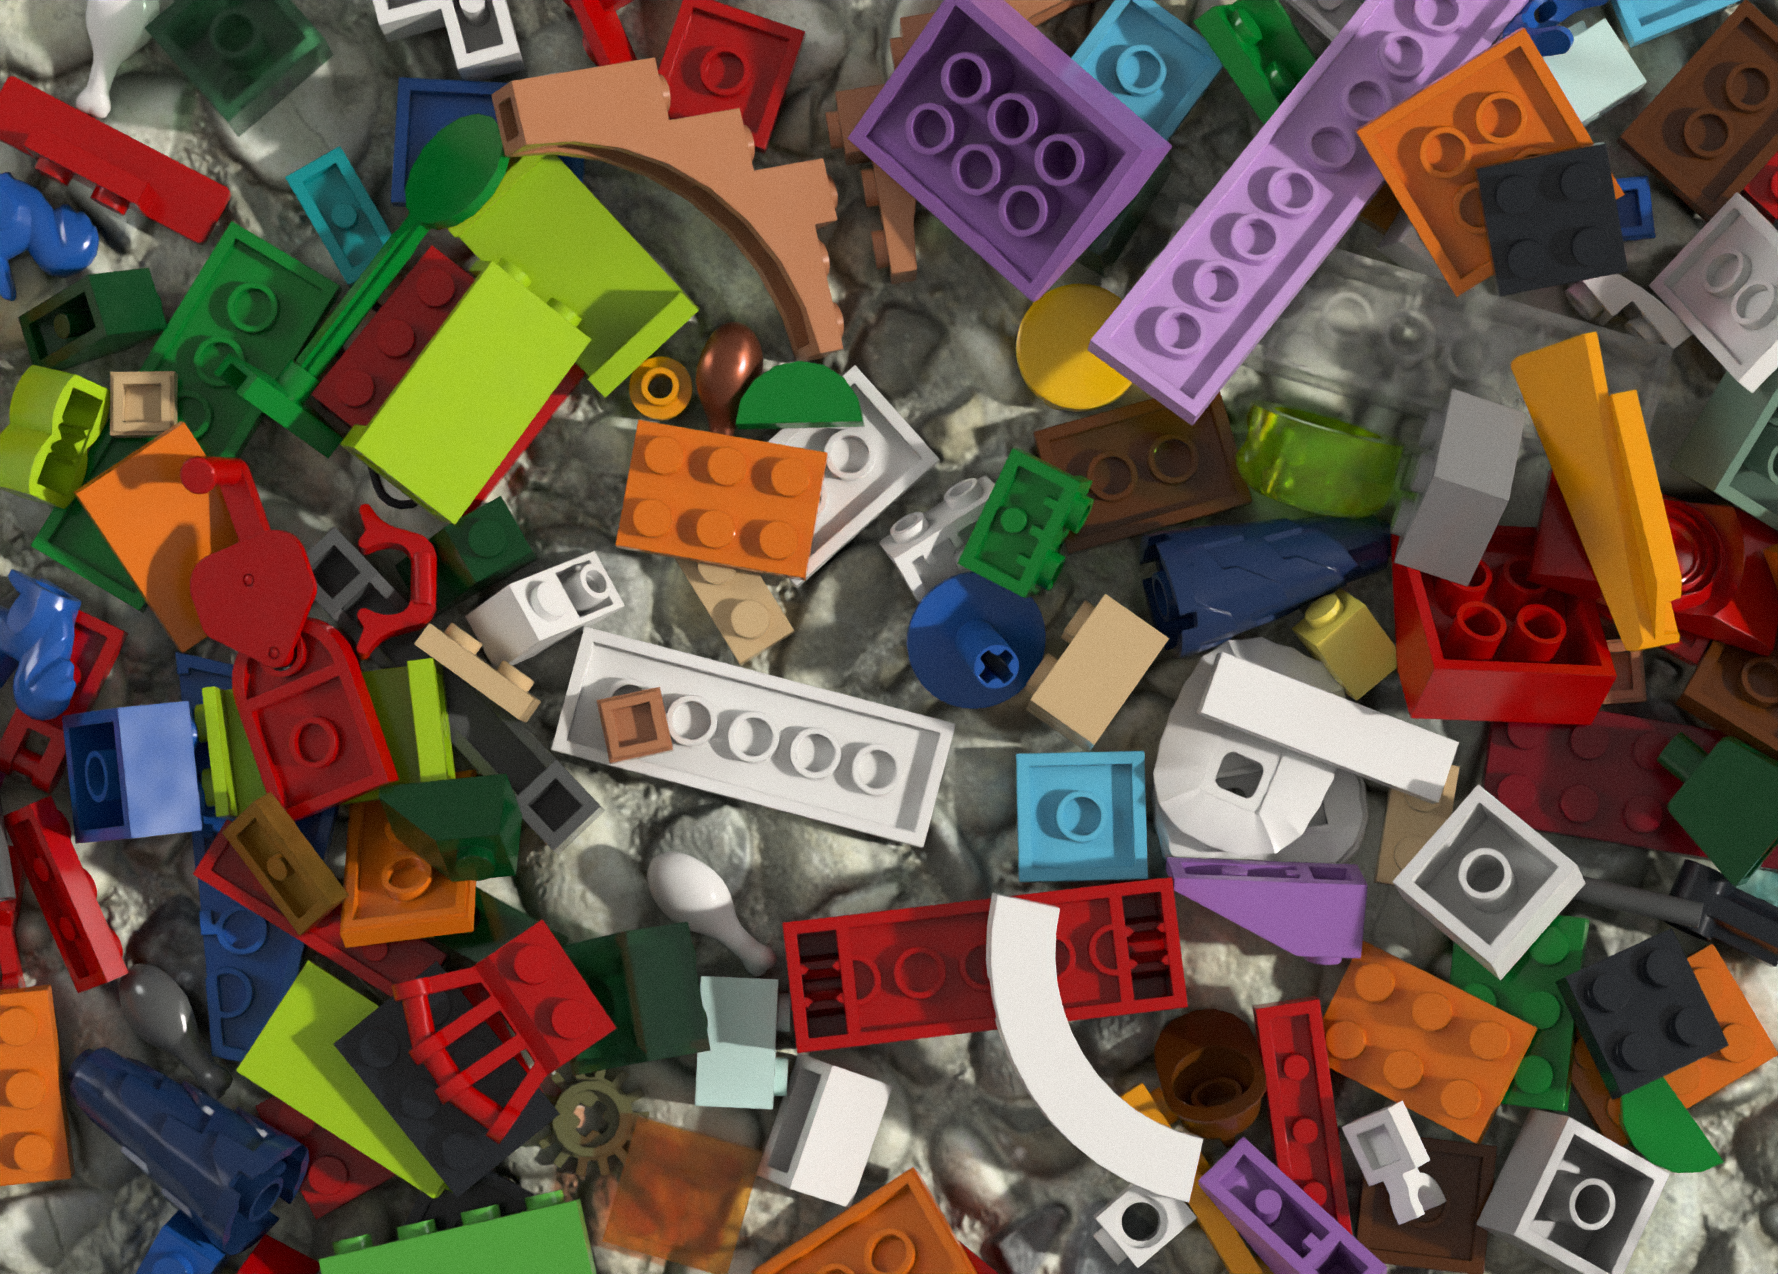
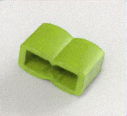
M31 365L15 387L9 410L10 424L0 433V489L20 498L65 509L75 498L73 492L79 489L83 483L88 461L87 449L97 440L106 423L110 408V390L73 373Z

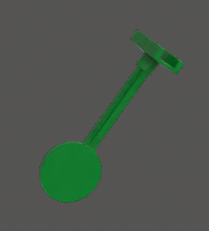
M479 113L460 117L442 128L424 146L410 170L405 188L406 208L409 210V215L389 237L296 361L290 359L276 379L230 353L222 361L214 374L234 388L236 393L329 459L344 438L306 401L321 382L318 379L415 252L426 233L431 229L441 230L459 225L475 215L494 195L506 174L510 157L505 158L497 121L493 117Z

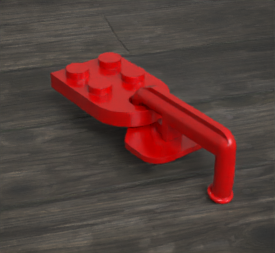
M196 456L189 458L180 468L181 483L188 491L199 495L208 493L214 486H220L239 540L238 543L212 553L197 563L190 578V593L205 634L238 651L232 671L233 697L266 793L271 791L287 814L291 816L294 822H298L377 790L380 786H387L399 781L358 660L351 645L330 624L316 618L307 617L317 594V583L304 546L290 532L271 530L250 468L245 461L236 457Z

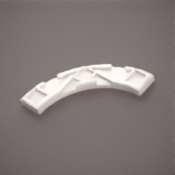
M992 893L987 922V977L990 978L991 996L996 1013V1026L1007 1056L1023 1087L1052 1125L1070 1143L1094 1162L1127 1182L1153 1193L1189 1203L1203 1138L1170 1128L1132 1108L1098 1076L1072 1034L1063 1010L1055 962L1056 931L1060 908L1054 905Z

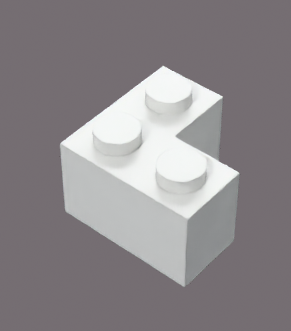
M372 0L379 26L387 42L446 27L457 69L463 81H483L525 69L506 0Z

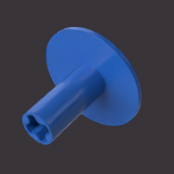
M974 572L952 576L933 587L917 605L912 614L907 632L908 658L920 683L939 700L956 707L969 709L991 707L1018 694L1026 686V683L1041 663L1046 642L1044 620L1038 605L1032 597L1023 598Z

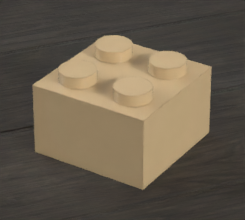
M1107 594L1102 597L1096 607L1087 600L1083 602L1061 636L1063 640L1069 643V646L1059 660L1050 653H1047L1024 688L1025 691L1033 696L1026 710L1085 752L1091 751L1169 640L1164 634Z

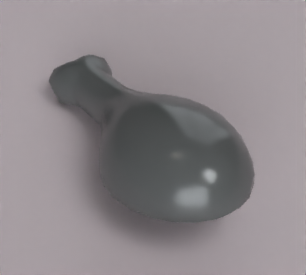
M145 963L131 966L128 969V973L121 977L118 989L120 1005L127 1021L146 1042L177 1057L199 1081L202 1091L218 1100L230 1088L233 1077L227 1069L216 1064L202 1045L194 1012L187 994L161 969Z

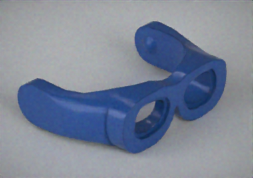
M1530 0L1521 12L1505 27L1502 38L1524 27L1542 57L1564 54L1573 45L1574 37L1569 29L1558 24L1575 12L1604 5L1609 0ZM1537 8L1539 10L1538 22L1534 18V12Z

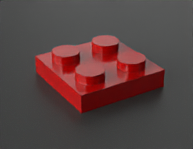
M683 0L658 69V73L664 76L670 90L669 120L740 108L743 125L748 126L752 133L755 151L765 154L806 38L805 31L713 0Z

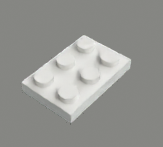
M1736 192L1649 286L1737 382L1753 393L1778 368V230L1750 202Z
M856 365L842 377L845 378L859 399L865 427L786 428L779 431L768 441L770 443L828 453L806 580L940 462L935 453ZM788 578L795 585L796 588H798L802 583L805 582L803 580Z

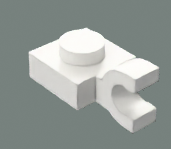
M1403 1101L1358 1118L1341 1127L1368 1185L1372 1186L1382 1181L1384 1182L1390 1195V1204L1399 1225L1424 1215V1211L1446 1202L1437 1182L1430 1175L1420 1173L1418 1167L1430 1161V1158Z

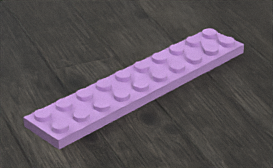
M1365 0L1092 337L1087 350L1193 426L1386 183L1355 130L1497 43L1502 37L1505 27L1521 12L1530 0Z

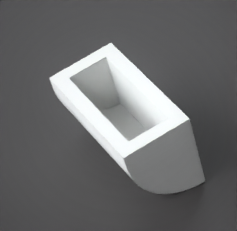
M798 1053L788 1082L787 1097L783 1096L756 1175L789 1189L850 1208L893 1086Z

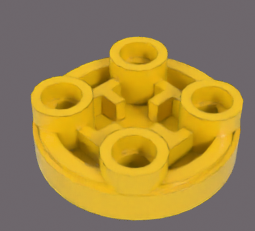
M1083 283L1057 287L1045 293L1038 301H1035L1021 321L1016 339V359L1019 371L1030 390L1052 409L1071 412L1094 411L1116 401L1132 384L1131 381L1087 350L1092 337L1122 302L1120 297L1107 289Z

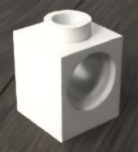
M1131 1183L1093 1215L1102 1226L1093 1236L1117 1265L1128 1257L1139 1268L1197 1217L1184 1201L1153 1193ZM1138 1202L1150 1204L1156 1211L1158 1219L1155 1231L1144 1239L1128 1237L1122 1227V1216L1125 1210L1130 1205Z

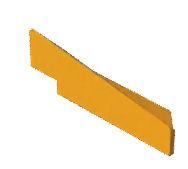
M1597 332L1582 334L1516 357L1511 362L1512 372L1624 648L1629 652H1636L1678 643L1680 634L1677 630L1671 601L1681 598L1682 577L1637 390L1615 393L1609 396Z

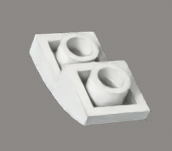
M1619 274L1567 283L1569 288L1565 291V294L1581 316L1587 320L1595 317L1603 327L1622 311L1629 319L1625 326L1633 340L1648 353L1655 350L1662 359L1693 334L1662 302L1642 287Z

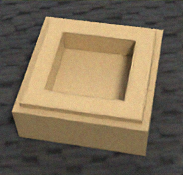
M175 371L110 372L111 437L156 438L178 423V374Z

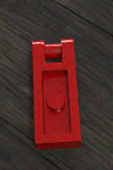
M81 610L78 611L74 625L75 637L70 658L74 665L73 679L76 682V688L70 700V705L55 719L44 721L31 719L17 707L0 740V771L7 775H11L16 771L32 779L31 785L47 794H51L58 785L67 762L62 716L91 712L129 634ZM32 730L51 738L43 756L26 748V743Z

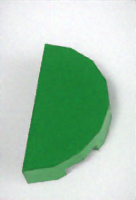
M804 361L774 366L756 378L740 400L735 423L738 430L865 427L859 399L845 378L825 365Z
M1664 1077L1620 1097L1619 1124L1629 1146L1646 1161L1672 1173L1703 1172L1724 1162Z

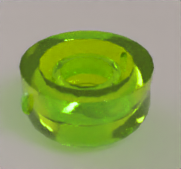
M1251 400L1247 412L1248 432L1245 442L1236 452V466L1242 480L1255 492L1263 496L1321 515L1358 519L1371 516L1385 506L1394 486L1405 443L1376 430L1328 415L1269 401Z

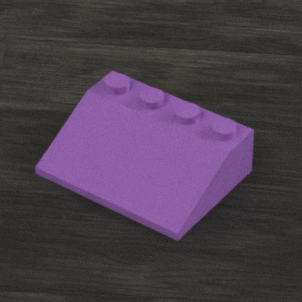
M944 0L847 138L1032 302L1038 301L1135 198L1172 148L1169 142L1004 0Z

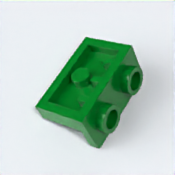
M1237 0L1233 4L1213 6L1193 21L1264 125L1318 60L1278 0Z
M1012 448L957 564L1023 598L1038 595L1042 588L1049 591L1054 586L1064 567L1066 557L1060 554L1059 551L1069 531L1078 533L1092 509L1094 499L1086 495L1093 481L1082 475L1073 476L1020 448Z

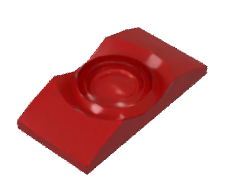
M1550 468L1526 580L1607 606L1552 468ZM1662 494L1682 577L1681 598L1671 601L1677 628L1768 657L1774 649L1778 626V591L1762 549L1778 543V531L1734 506L1689 503Z

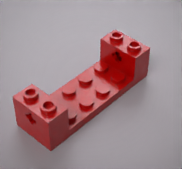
M1172 877L1011 896L1060 908L1056 931L1055 962L1058 988L1063 1010L1068 1021L1188 1007ZM991 898L783 922L797 1053L998 1030L991 996L990 978L987 977L986 967L987 922Z

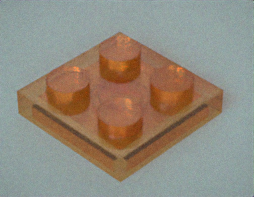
M640 1114L602 1241L713 1274H728L764 1150Z

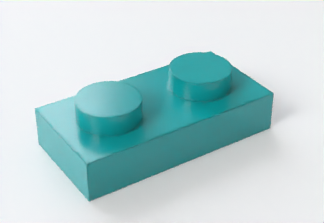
M338 146L285 178L351 289L392 234L341 146Z

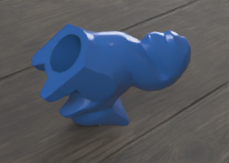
M11 172L0 174V295L3 299L9 301L16 299V287L8 260L28 251L39 268L53 277L68 278L86 269L95 259L99 245V235L96 226L92 225L84 211L77 212L69 204H63L53 209L43 193L36 187L22 180L15 179Z
M11 569L8 578L18 592L19 597L10 609L0 605V688L4 686L16 669L13 679V695L18 709L31 719L40 721L55 719L68 708L76 688V682L73 679L74 665L70 658L75 637L74 625L82 601L48 580L31 578L17 570Z

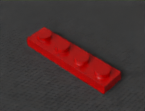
M228 819L193 873L194 876L390 997L393 996L392 985L413 980L436 961L442 967L449 957L447 953L422 938L345 948L340 935L342 902L317 926L299 936L222 833L233 822Z
M1317 996L1252 1005L1258 1050L1266 1074L1265 1100L1274 1164L1353 1235L1320 999Z

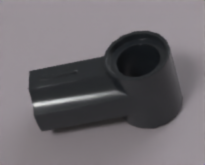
M1685 859L1669 895L1704 903L1699 927L1694 928L1668 921L1663 922L1707 942H1711L1712 939L1767 966L1776 967L1778 964V907L1736 888L1719 871Z

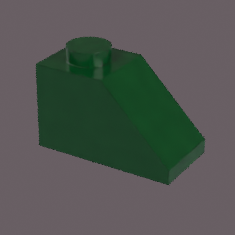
M149 267L86 275L18 317L32 364L60 371L131 349L167 328L162 311V302L156 292Z
M501 496L463 516L455 525H447L429 539L437 555L436 611L433 618L538 560ZM407 556L396 564L395 567L411 594V562Z
M506 773L379 787L378 797L395 837L452 882L482 881L488 878L516 876L522 813Z

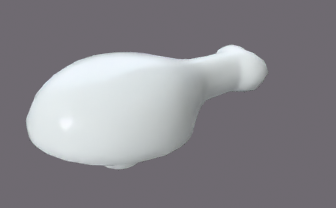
M160 0L87 1L85 12L86 27L94 56L87 86L76 98V108L78 110L91 114L95 118L103 119L107 117L111 110L109 92L117 68L147 44L153 36L159 20Z
M667 851L658 854L652 859L647 872L649 890L657 906L669 919L687 930L709 936L724 944L742 960L746 971L755 977L764 975L767 969L775 965L777 956L773 949L756 941L740 925L729 890L714 870L696 858L681 852Z

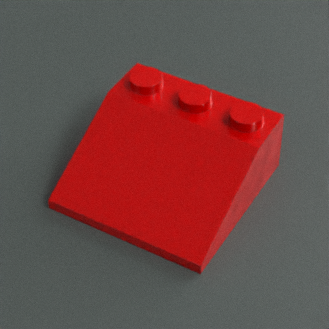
M431 245L311 395L324 409L351 429L354 424L367 426L475 279ZM575 363L461 517L478 509L587 375Z
M1497 525L1468 587L1394 563L1400 536L1391 534L1397 670L1410 718L1576 725L1592 724L1617 674L1595 602L1526 580L1537 527Z

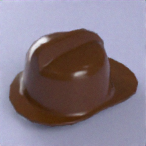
M1217 1009L1195 1010L1175 1018L1161 1031L1154 1046L1155 1066L1165 1103L1172 1114L1178 1116L1185 1129L1201 1138L1220 1139L1224 1146L1229 1149L1235 1145L1236 1135L1250 1127L1261 1110V1098L1266 1091V1074L1255 1037L1246 1022L1233 1013Z

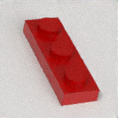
M50 795L4 815L6 830L77 993L108 983L127 974L128 970L122 959L123 949L117 934L108 927L97 901L95 882L88 871L82 867L71 842L72 834L69 822L64 814L57 809L52 796Z

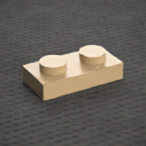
M674 558L740 666L795 633L758 572Z
M452 622L445 632L429 623L414 643L421 650L523 722L529 720L541 703L540 700L528 693L535 683L532 679L505 660L501 662L497 669L492 667L476 655L483 644Z
M1451 765L1439 803L1431 804L1395 789H1388L1373 883L1395 886L1392 881L1451 816L1460 766Z

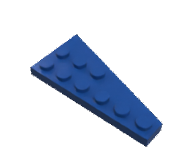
M175 652L177 674L180 678L181 700L189 701L190 715L195 720V706L203 704L202 688L215 686L223 690L232 689L234 664ZM198 739L194 755L197 780L202 785V770L211 768L208 742L200 743ZM206 802L201 816L202 830L192 832L195 869L227 820L216 817L215 806L208 807ZM340 805L295 822L296 826L325 864ZM198 878L201 908L199 917L201 935H203L207 973L205 983L212 1056L242 1062L301 972L307 945Z

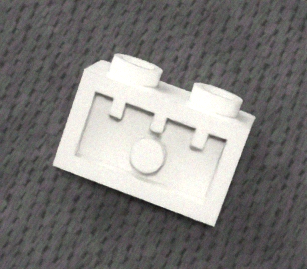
M982 476L979 479L969 478L955 484L945 493L942 502L924 513L914 512L904 516L891 527V534L879 542L886 555L895 564L918 604L940 582L961 573L973 572L957 563L995 484L987 476Z

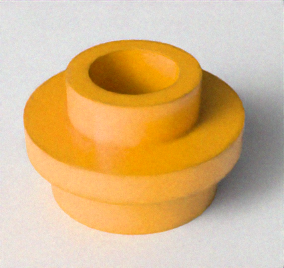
M658 356L645 360L632 373L630 378L629 394L633 405L642 415L653 420L664 421L677 417L687 408L692 398L693 386L688 371L681 363L669 357ZM657 377L668 378L673 384L671 393L665 398L653 397L648 391L649 384L653 379Z

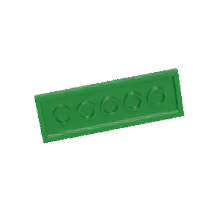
M231 221L167 324V328L162 332L138 372L175 371L178 374V422H185L207 457L239 458L266 414L236 393L234 388L218 378L214 372L230 353L276 379L290 359L296 361L312 340L343 289L337 283ZM109 418L101 434L88 452L87 469L81 487L154 438H113L110 436ZM75 496L65 509L54 507L31 546L144 613L148 607L147 602L77 497Z

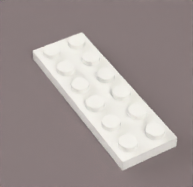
M584 626L551 750L923 849L956 724ZM660 687L674 751L610 764L597 700Z

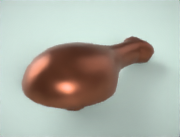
M740 322L725 323L711 334L701 352L696 372L697 391L707 416L709 432L729 436L734 435L741 398L752 382L763 374L764 367L762 349L755 333L748 326Z

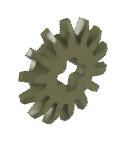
M582 1061L573 1063L576 1080L568 1083L559 1072H556L551 1077L553 1082L559 1087L560 1092L556 1097L544 1093V1095L560 1115L547 1124L550 1125L552 1134L541 1139L538 1143L542 1150L555 1143L561 1147L562 1151L553 1161L559 1168L563 1166L570 1156L578 1159L575 1175L585 1177L589 1161L598 1162L601 1176L610 1174L607 1159L609 1156L615 1154L626 1166L632 1161L623 1148L626 1141L629 1140L643 1146L646 1137L633 1132L632 1126L633 1122H649V1112H633L631 1103L645 1095L641 1088L627 1095L622 1091L621 1087L629 1077V1074L623 1069L614 1081L611 1082L605 1079L607 1062H597L595 1077H586ZM597 1101L602 1102L607 1107L603 1118L609 1124L608 1129L603 1134L592 1130L587 1136L581 1135L576 1130L581 1121L574 1113L577 1106L582 1103L584 1106L592 1107Z

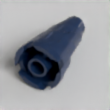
M1369 512L1342 517L1315 516L1295 520L1279 518L1233 525L1198 526L1171 531L1161 530L1144 535L1139 547L1140 565L1156 561L1157 572L1153 573L1150 578L1142 579V584L1155 629L1169 638L1164 645L1165 650L1173 649L1171 657L1173 659L1194 656L1199 652L1222 644L1237 634L1286 616L1301 608V605L1331 594L1335 590L1347 586L1346 584L1386 569L1388 558L1392 557L1390 524L1385 519L1378 521L1376 516Z
M106 1046L95 1051L92 1049L83 1051L73 1061L68 1070L67 1079L71 1082L70 1095L76 1100L80 1109L92 1122L122 1147L120 1151L125 1158L162 1189L160 1193L173 1207L202 1231L212 1244L228 1255H235L252 1247L278 1222L280 1218L269 1211L278 1197L288 1204H291L307 1172L309 1151L306 1146L292 1136L282 1133L238 1106L235 1110L229 1108L185 1080L180 1084L136 1059L125 1058Z

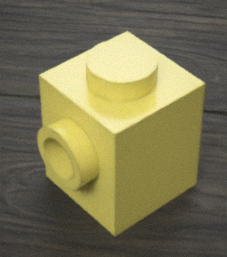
M1341 588L1334 594L1325 595L1313 602L1306 610L1305 618L1291 628L1311 656L1323 663L1332 677L1344 688L1345 693L1355 701H1358L1397 668L1396 646L1366 605Z

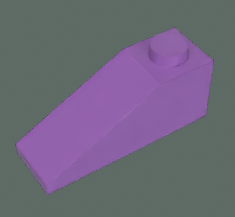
M1166 857V872L1168 877H1172L1174 891L1295 956H1303L1306 961L1318 965H1336L1342 962V958L1361 959L1368 884L1357 864Z
M1245 1137L1241 1138L1198 1180L1200 1188L1274 1274H1387L1388 1267Z

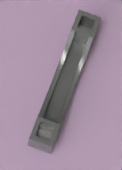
M335 526L306 553L317 583L316 602L357 644L363 632L357 622V612L361 608H367L379 614L391 615L398 614L408 607L409 603ZM427 625L418 631L385 640L373 650L370 657L381 669L407 666V661L433 658L414 644ZM442 665L451 742L483 776L507 774L523 820L554 852L560 854L605 811L604 808L519 719Z

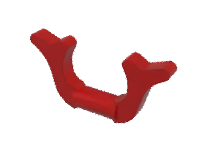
M362 504L359 507V518L364 533L358 541L359 552L362 555H369L383 549H394L405 553L411 562L410 603L404 611L398 614L385 615L373 612L367 608H361L357 612V622L363 631L356 647L357 657L361 660H366L373 650L385 640L418 631L433 619L436 611L437 555L433 545L426 537L387 524L376 515L369 504Z

